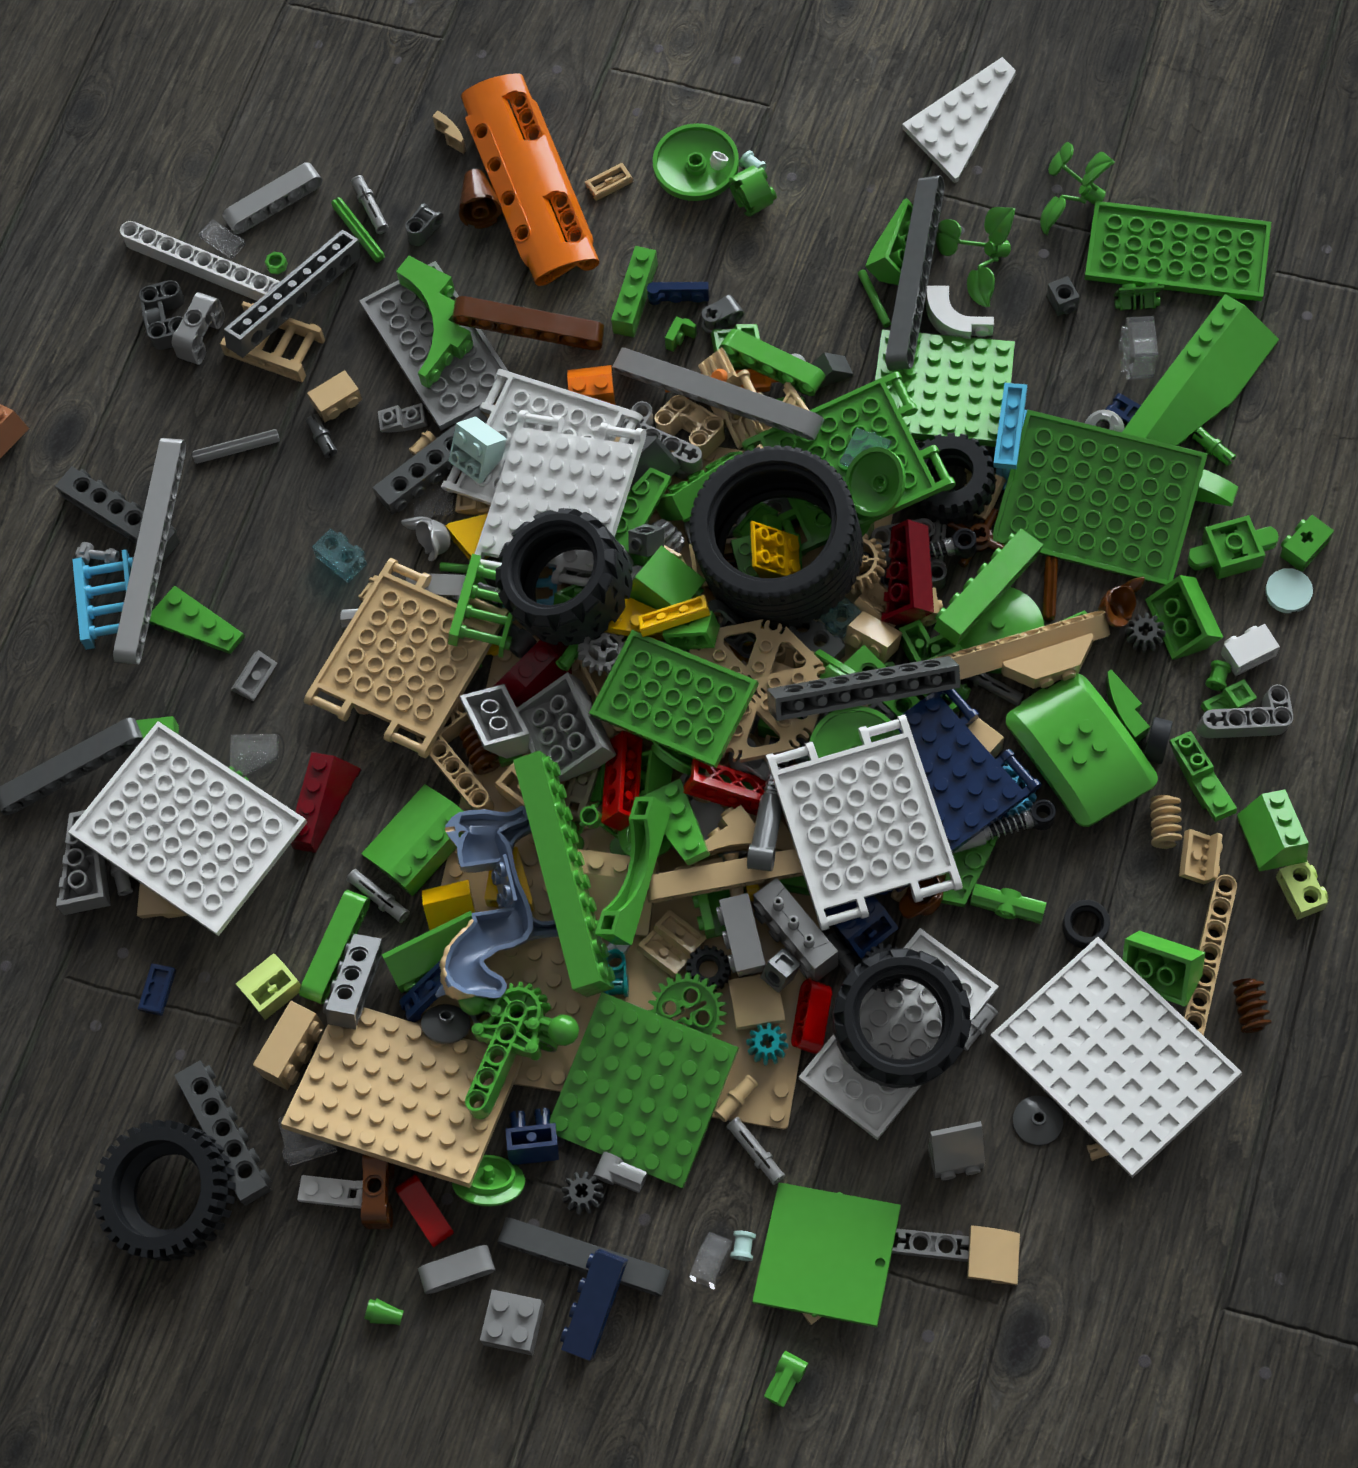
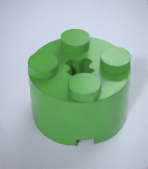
M752 165L729 178V182H733L729 186L731 193L739 208L745 207L747 211L744 214L748 217L772 205L773 200L777 199L776 192L772 187H769L766 181L768 176L762 167L758 169Z

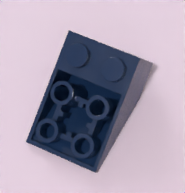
M874 895L864 898L869 917L863 919L858 917L831 925L853 955L859 958L864 957L867 951H871V947H876L898 929L896 923ZM856 901L826 909L824 912L827 917L857 908Z

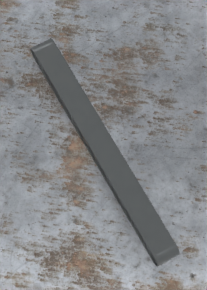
M941 175L919 178L917 182L885 356L886 366L889 371L911 369L914 364L945 190L944 180Z

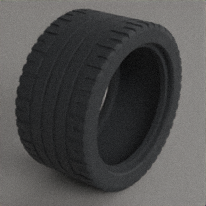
M775 445L774 447L764 446L761 449L758 447L752 451L743 452L744 454H738L732 460L729 459L724 462L723 466L720 465L716 472H713L709 479L703 483V488L697 493L698 497L694 500V507L691 509L692 517H690L689 522L691 526L689 527L690 540L694 554L713 596L726 604L743 621L752 622L763 619L762 626L764 627L765 622L769 620L770 626L773 628H778L779 623L784 628L785 626L789 628L793 625L795 627L800 626L801 623H809L813 619L820 618L822 614L825 615L830 612L831 608L834 609L838 602H841L845 595L850 592L851 586L856 582V576L859 575V567H861L863 561L864 546L852 495L840 473H837V470L830 466L826 460H822L816 454L813 455L812 452L802 451L801 448L797 447L794 449L792 446L781 447V445ZM782 497L805 500L820 508L831 519L830 535L821 553L808 566L794 574L780 578L753 577L735 569L724 558L726 539L732 526L748 509L766 500Z

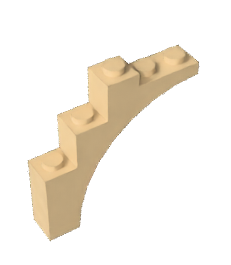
M741 805L735 809L730 807L721 814L722 818L717 824L718 827L707 835L708 839L705 840L710 856L723 852L748 851L749 846L752 844L755 823ZM780 821L775 852L795 849L789 830Z

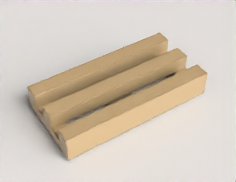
M620 163L585 181L587 189L589 188L595 201L629 185L633 182V178L624 164ZM605 180V182H603V183H601V184H599V185H597V186L594 187V185H596V184H598V183H600V182H602V181Z

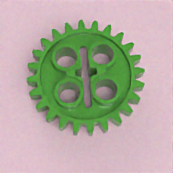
M686 972L684 979L677 973L676 981L667 977L668 985L659 983L658 985L662 991L652 992L657 999L656 1001H648L649 1004L654 1006V1009L648 1011L670 1020L685 1012L684 1007L690 1009L706 1001L705 1006L690 1013L691 1018L682 1017L676 1022H683L687 1027L714 1037V1033L722 1034L718 1026L726 1025V1022L721 1020V1016L728 1015V1012L721 1011V1007L727 1003L719 1002L718 999L723 993H714L717 985L713 984L709 987V978H705L700 982V974H696L692 980L691 974ZM690 989L696 990L698 998L694 1003L689 1002L686 997ZM669 1001H673L676 1004V1011L672 1015H669L665 1010V1006ZM701 1011L708 1012L710 1016L709 1022L705 1025L701 1024L698 1020V1015Z

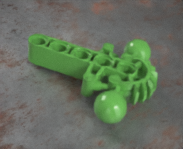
M520 981L517 987L509 983V989L497 999L472 997L458 1000L459 1007L468 1015H478L484 1011L491 1015L482 1023L473 1024L471 1028L477 1041L489 1044L465 1098L466 1107L476 1119H485L490 1115L516 1055L528 1057L532 1060L540 1059L542 1053L539 1049L538 1036L543 1031L547 1032L551 1041L559 1046L570 1045L578 1037L579 1026L577 1021L571 1016L561 1014L553 1019L545 1016L551 1010V1005L547 1002L548 998L545 994H542L540 988L534 989L530 983L525 988L524 984ZM517 1012H523L521 1017L513 1018ZM527 1030L532 1034L529 1039L525 1037ZM507 1034H514L510 1040H503ZM504 1056L501 1062L493 1063L496 1057ZM494 1078L490 1085H483L485 1080ZM484 1101L481 1107L473 1108L476 1102Z

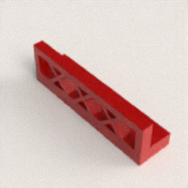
M693 759L691 777L684 785V793L720 805L733 807V809L741 805L747 813L757 816L760 797L765 792L763 789H765L766 781L757 776L718 764L717 768ZM699 767L706 769L710 776L698 774ZM719 775L728 776L732 783L724 782ZM741 782H749L754 789H746Z

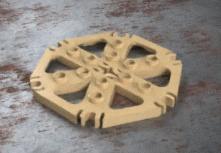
M763 619L719 628L714 648L690 649L689 653L755 679L759 683L756 694L753 695L722 759H724L727 752H733V762H736L739 754H742L740 763L766 758L765 755L771 753L776 755L800 748V744L796 739L801 737L808 742L809 734L812 735L820 713L808 715L807 718L802 720L792 718L776 721L768 710V688L818 680V675L825 673L823 663L786 626L785 631L781 634L782 624L780 623L776 630L769 629V620L765 622L764 628H761ZM748 632L756 636L747 667L724 645L723 641L726 637ZM783 643L790 644L806 661L805 665L801 668L771 673L779 647ZM756 715L780 737L777 743L759 747H750L747 744Z

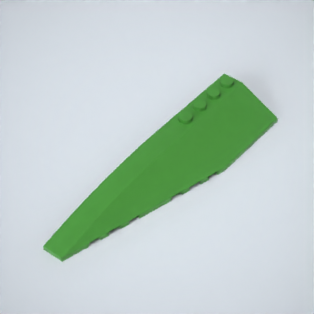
M1225 294L1148 395L1122 433L1179 446L1194 431L1196 432L1208 420L1215 418L1222 409L1229 407L1235 401L1279 339L1244 304Z

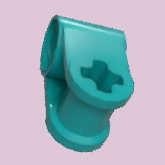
M618 949L609 950V957H607L608 966H610L609 962L614 958H619L622 960V963L618 967H612L615 974V980L613 981L614 989L604 993L629 997L625 955Z

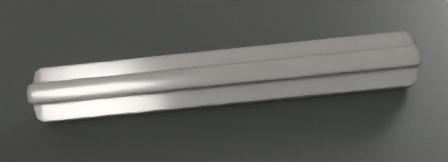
M273 429L198 449L192 452L194 462L198 464L280 441L278 431Z

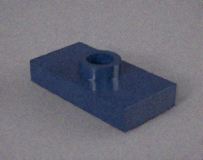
M151 964L138 1005L139 1011L163 1016L176 974L175 968Z

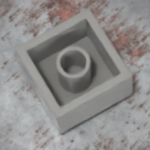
M492 1289L480 1337L481 1343L484 1346L533 1356L545 1306L543 1301Z

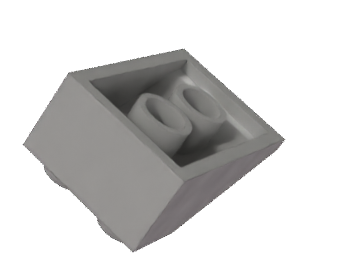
M981 1121L930 1132L928 1153L934 1178L941 1177V1180H950L959 1173L965 1172L966 1175H974L981 1172L980 1169H983L985 1166Z

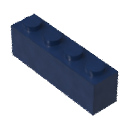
M602 1249L595 1251V1254H590L586 1264V1268L589 1269L586 1279H581L577 1290L578 1293H581L578 1303L574 1302L569 1312V1317L572 1318L569 1328H564L560 1341L563 1342L561 1350L589 1361L595 1357L628 1259Z

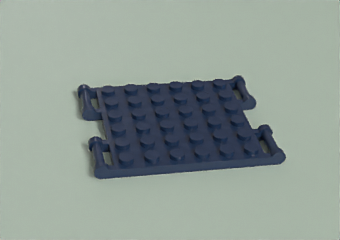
M955 689L931 693L902 714L906 716L952 853L1041 787L1042 784L1038 779H1033L1014 757L1015 753L1011 749H1007L999 758L995 759L968 729V726L976 721L980 714L976 709H972ZM947 694L965 717L960 720L942 699L944 695ZM1005 764H1008L1027 785L1025 788L1021 789L1004 770L1003 766ZM909 885L896 888L895 890L899 893Z

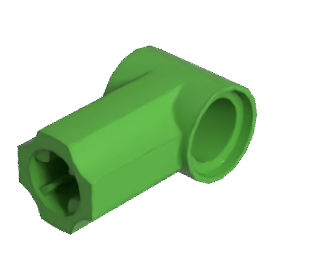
M785 1351L775 1369L776 1374L767 1388L764 1398L784 1408L796 1383L799 1384L809 1363Z

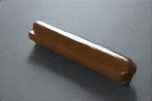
M1047 556L1045 559L1043 619L1046 621H1053L1056 616L1058 558L1055 556Z

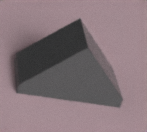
M824 352L812 363V365L820 368L825 374V379L818 389L853 376L845 356Z

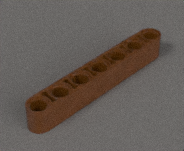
M459 296L454 302L452 320L461 326L588 350H599L603 345L604 325L597 321L467 296Z

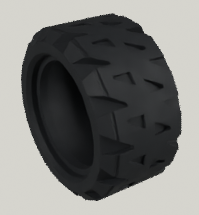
M559 508L558 512L547 510L533 516L535 520L532 522L522 523L512 533L513 539L510 542H506L501 550L498 560L502 564L496 568V586L501 591L498 593V596L511 615L531 635L537 636L543 642L553 645L562 642L565 646L583 643L585 637L588 636L594 639L608 629L611 620L615 623L626 607L625 599L630 598L633 584L630 575L632 574L630 559L623 550L624 548L596 517L587 512L582 513L577 509ZM571 550H586L593 553L594 563L591 577L579 594L561 604L543 605L537 603L536 584L544 567L553 558Z
M908 948L889 949V951L878 952L864 959L845 978L834 1004L832 1015L833 1033L843 1058L862 1077L878 1083L880 1086L912 1088L926 1084L939 1077L960 1056L969 1037L971 1007L967 992L963 989L958 976L937 957L923 951L917 952ZM890 979H908L921 984L931 992L941 1011L942 1027L936 1044L929 1052L914 1059L898 1060L882 1055L868 1043L860 1026V1007L865 995L877 984Z

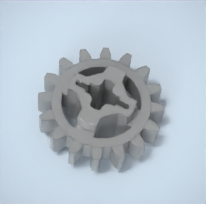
M604 632L594 639H591L589 636L585 637L584 642L578 644V659L583 660L582 667L590 666V673L598 670L599 676L602 675L603 671H606L609 675L625 644L624 635L617 636V634Z

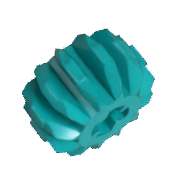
M767 1023V1029H763L762 1025L759 1024L757 1025L758 1032L751 1030L749 1032L751 1039L746 1040V1045L750 1047L748 1054L755 1055L754 1061L756 1063L763 1058L764 1066L768 1065L769 1059L774 1064H777L776 1056L784 1058L785 1052L783 1050L789 1047L788 1043L784 1042L787 1039L786 1033L780 1034L781 1027L779 1026L772 1030L771 1023ZM768 1040L769 1044L771 1042L772 1047L766 1048L763 1042Z

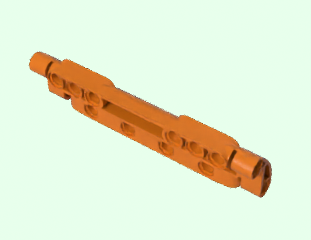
M521 74L501 75L479 82L465 90L461 94V100L468 115L465 117L494 192L501 204L502 212L520 257L525 265L529 267L535 284L538 286L547 285L575 266L584 271L596 268L600 261L593 247V236L539 106L532 99L524 77ZM508 99H509V101H510V103H511V106H512L513 111H514V113H515V116H516V118H517V120H518V123H519V125H520V128H521V130H522V133H523V135H524L525 140L523 139V136H522V134H521V131H520V129H519V126H518V124H517V122H516V119H515V117H514V114H513V112H512V109H511V107H510V105H509ZM549 199H550V201H551V203H552V206H553V208H554V211H555V213H556V216H557L558 221H559V223H560V225H561V228H562V230H563V233H564V235H565V238H566L567 242L565 241L564 236H563V234H562V232H561V229H560V227H559V224H558V222H557V219H556V217H555V214H554V212H553V210H552V207H551V205H550Z

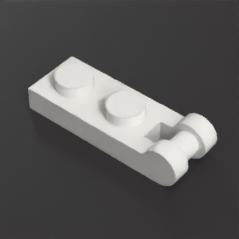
M302 1175L297 1200L306 1203L361 1209L363 1181ZM351 1190L357 1191L356 1198H350Z

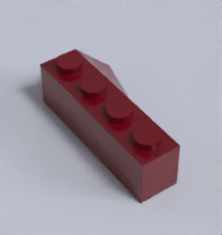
M311 752L295 811L306 819L307 824L291 843L293 849L317 852L330 828V823L334 816L338 814L341 808L340 805L345 796L349 794L352 788L351 785L355 778L359 776L361 768L336 756Z

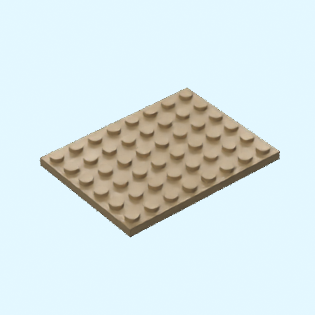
M364 1007L356 1029L327 1025L281 1122L282 1129L470 1188L520 1070L523 1056L516 1055L490 1115L485 1119H476L466 1107L465 1098L489 1045L466 1038L451 1044L437 1043L425 1036L420 1024ZM504 1056L496 1057L493 1063L501 1062ZM494 1078L485 1080L483 1085H490ZM484 1101L476 1102L473 1108L481 1107Z

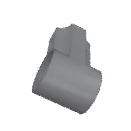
M603 1152L593 1176L596 1175L599 1180L611 1185L615 1183L639 1193L645 1183L647 1172L624 1163L621 1158L611 1153Z

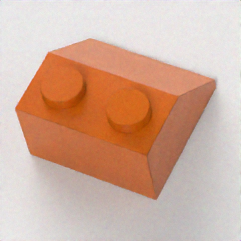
M611 365L567 370L569 391L615 405Z

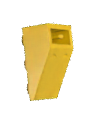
M755 521L750 522L752 567L760 578H780L801 570L798 536Z

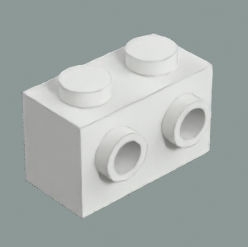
M1263 624L1259 627L1253 626L1247 629L1239 637L1232 636L1224 642L1221 655L1231 665L1232 672L1237 676L1275 657L1280 646L1267 626Z

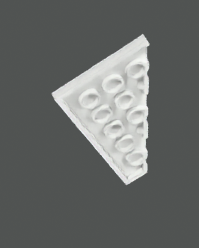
M1001 57L903 123L902 129L954 183L959 181V177L976 150L982 134L988 127L989 121L992 120L1002 97L1006 94L1009 84L1012 83L1016 70Z

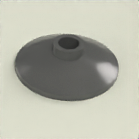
M441 1004L428 1009L424 1013L421 1020V1028L425 1036L430 1040L441 1044H451L462 1040L468 1034L470 1018L460 1007Z
M1031 1096L1022 1100L1017 1105L1013 1114V1126L1018 1136L1025 1142L1032 1145H1046L1054 1141L1061 1133L1063 1115L1058 1105L1051 1099L1044 1096ZM1037 1114L1042 1115L1043 1121H1035L1034 1116Z

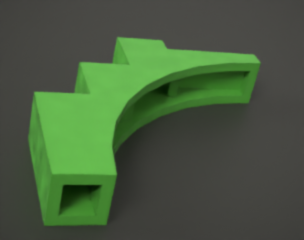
M408 256L396 271L399 283L412 291L425 304L433 319L432 345L426 361L418 372L421 384L429 389L434 382L438 381L444 368L451 364L453 356L462 359L466 353L470 352L473 347V340L469 330L459 326L452 320L455 302L450 299L455 290L452 277Z

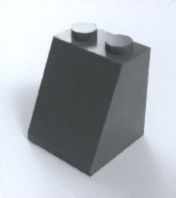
M646 436L631 487L650 467L669 476H672L680 469L681 463L657 436ZM630 439L628 444H633L634 439Z

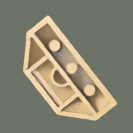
M1090 633L1004 661L1001 672L1003 676L1033 689L1040 686L1041 688L1049 687L1054 682L1062 679L1066 681L1079 673L1092 646L1094 636Z

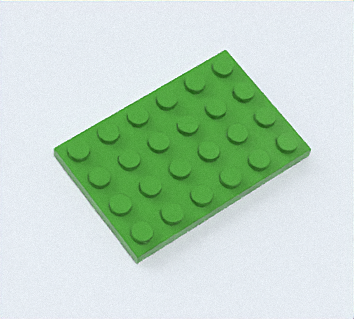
M631 630L589 714L717 768L759 683L755 679L649 636L642 637L641 633Z

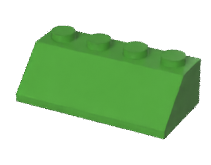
M471 911L382 954L401 994L407 993L441 960L445 947L450 944L451 940L472 919Z

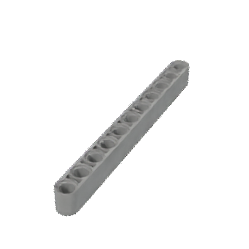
M621 348L612 366V369L621 375L808 440H815L824 422L822 416L812 411L627 348Z
M161 438L159 441L114 645L113 658L116 663L140 664L186 454V442L182 439Z

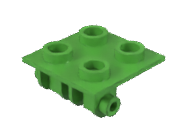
M1158 282L1145 283L1142 287H1136L1135 284H1124L1122 288H1119L1113 294V297H1118V300H1115V309L1120 311L1131 310L1132 297V308L1136 310L1137 296L1139 299V309H1143V297L1144 309H1154L1156 306H1160V297H1156V294L1164 288V285L1158 286Z

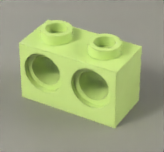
M1308 861L1281 868L1276 876L1297 920L1324 910L1329 899L1327 891L1323 886L1320 887L1317 881L1318 876L1314 866L1309 865ZM1293 875H1301L1304 881L1299 882L1295 880ZM1304 896H1311L1315 903H1308Z

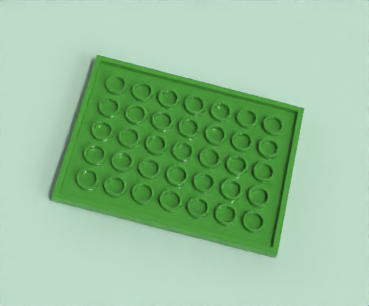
M1027 410L1022 427L1017 470H1010L992 534L993 540L1004 545L1010 534L1013 533L1015 535L1022 528L1043 544L1039 553L1041 555L1055 556L1064 561L1131 578L1144 577L1147 582L1165 586L1174 579L1208 453Z

